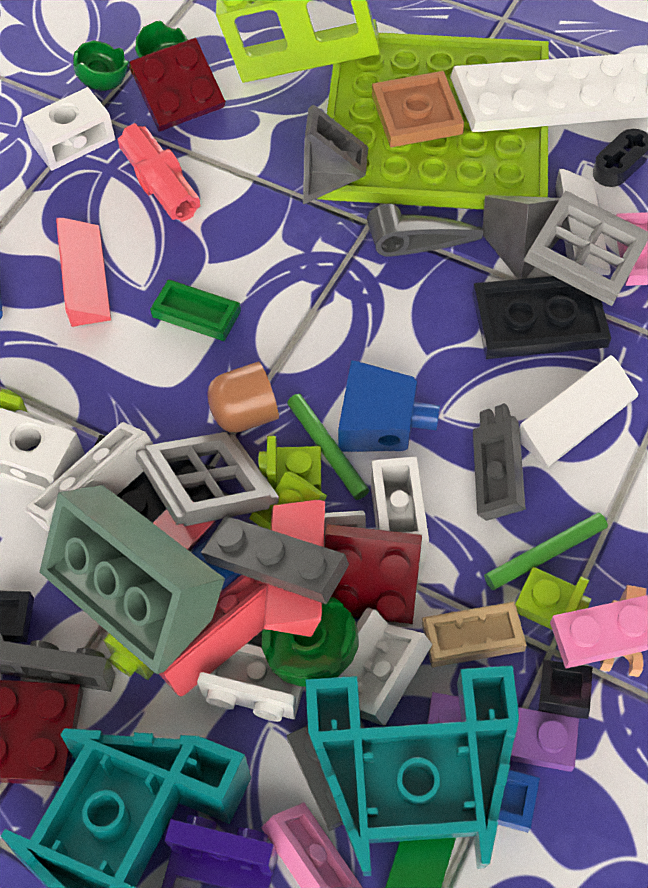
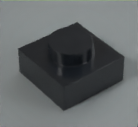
M0 591V634L6 642H27L34 604V597L30 591Z
M543 660L538 711L588 719L593 667L579 665L565 669L563 662Z

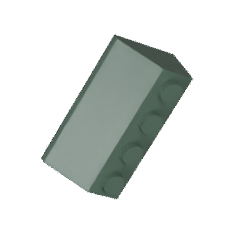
M104 485L58 492L39 573L154 673L160 674L165 672L212 621L225 578Z

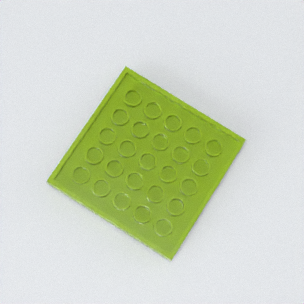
M379 33L380 54L333 64L327 115L368 146L366 175L317 198V200L484 210L485 195L548 197V126L472 132L450 77L454 66L549 59V41ZM444 71L464 121L463 134L390 148L372 97V83Z

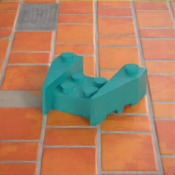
M513 665L461 669L457 681L461 722L361 728L357 676L306 680L308 733L363 876H371L369 843L473 836L477 869L486 868L490 864L514 738L516 737L519 722Z
M64 728L61 737L75 762L31 839L24 838L7 829H4L1 837L21 862L46 888H137L136 886L178 803L230 824L251 780L245 754L200 736L180 735V739L155 738L153 733L134 732V736L103 735L101 730Z

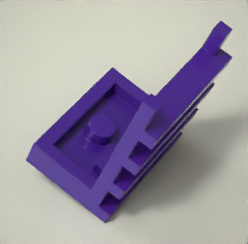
M188 815L186 822L170 819L164 841L171 849V855L161 888H174L176 878L217 888H270L274 869L278 861L275 846L267 842V834L254 829L239 827L235 835L216 830V822L199 816Z

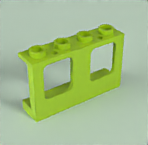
M216 0V17L241 81L245 83L380 54L378 27L376 19H372L368 0H351L357 23L316 32L314 31L306 6L312 0ZM262 11H275L285 38L245 47L235 19Z

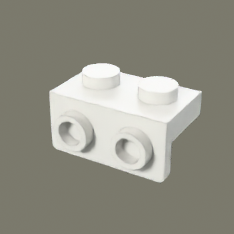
M367 608L356 624L359 637L358 650L353 662L339 677L357 676L360 718L385 726L433 644L424 633L389 625L377 610Z
M245 644L211 674L200 672L197 680L201 695L206 697V701L209 704L222 709H234L235 705L251 708L256 716L276 722L281 721L282 717L295 720L304 688L286 683L274 674L262 651V647Z

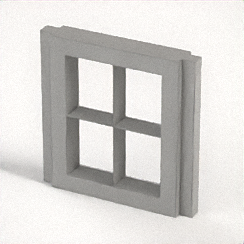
M565 191L531 246L524 261L612 306L648 241V231ZM567 216L594 229L588 240L561 227ZM601 233L628 246L622 258L595 245ZM555 236L582 249L576 261L548 248ZM589 254L617 267L611 279L582 266Z
M227 432L169 441L146 445L145 449L136 451L137 461L176 525H195L223 519L225 516L233 517L269 509L270 505L278 504L279 496L234 434L228 435ZM220 454L227 466L207 470L199 457ZM189 459L197 470L194 473L176 476L168 463ZM236 478L245 492L225 496L216 482ZM206 484L215 498L193 503L184 488Z

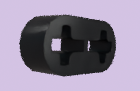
M632 128L619 134L597 155L593 168L595 181L605 187H616L624 183L648 159V133Z

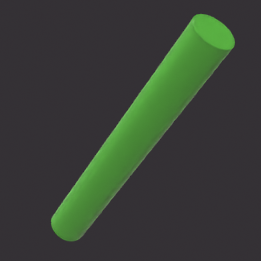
M295 394L287 401L288 406L315 444L321 446L322 454L355 500L365 497L370 491L303 396Z
M598 512L484 574L487 585L494 591L530 571L532 567L545 563L605 530L608 527L605 517Z

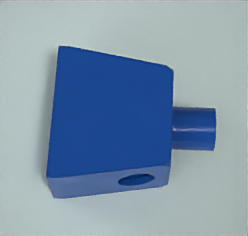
M351 360L338 427V446L342 452L405 451L409 447L411 427L437 431L440 405L415 402L417 379L414 377Z

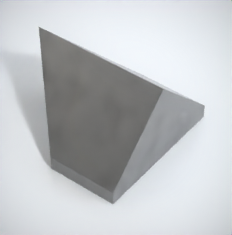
M315 105L308 108L305 131L303 204L366 175L368 146Z
M485 195L482 226L484 230L483 237L518 279L527 278L535 268V266L524 261L525 257L560 198ZM555 236L548 248L551 249L560 238Z

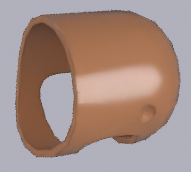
M259 361L223 373L214 378L208 386L207 398L210 411L216 423L225 431L242 432L279 419L274 393L266 372Z

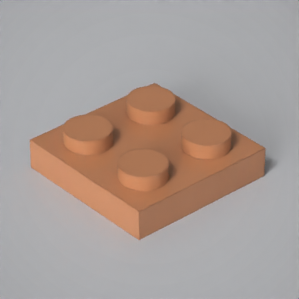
M444 71L372 83V97L390 148L463 134L464 121Z

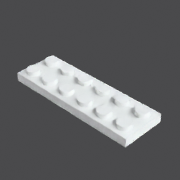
M648 52L454 66L450 77L472 132L648 117Z

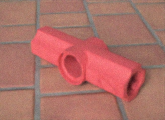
M134 123L124 128L122 135L118 138L119 148L134 167L136 177L144 192L149 196L154 194L172 220L178 219L183 222L192 218L195 211L200 207V199L183 177L182 169L170 149L163 150L145 126L141 127Z

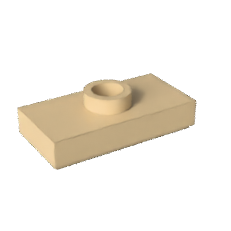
M515 601L422 617L423 633L433 644L428 651L432 668L524 652L527 646Z

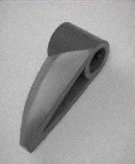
M393 204L379 205L373 208L367 216V223L376 251L380 255L388 257L421 253L482 239L484 232L481 227L449 218L401 214L400 209Z

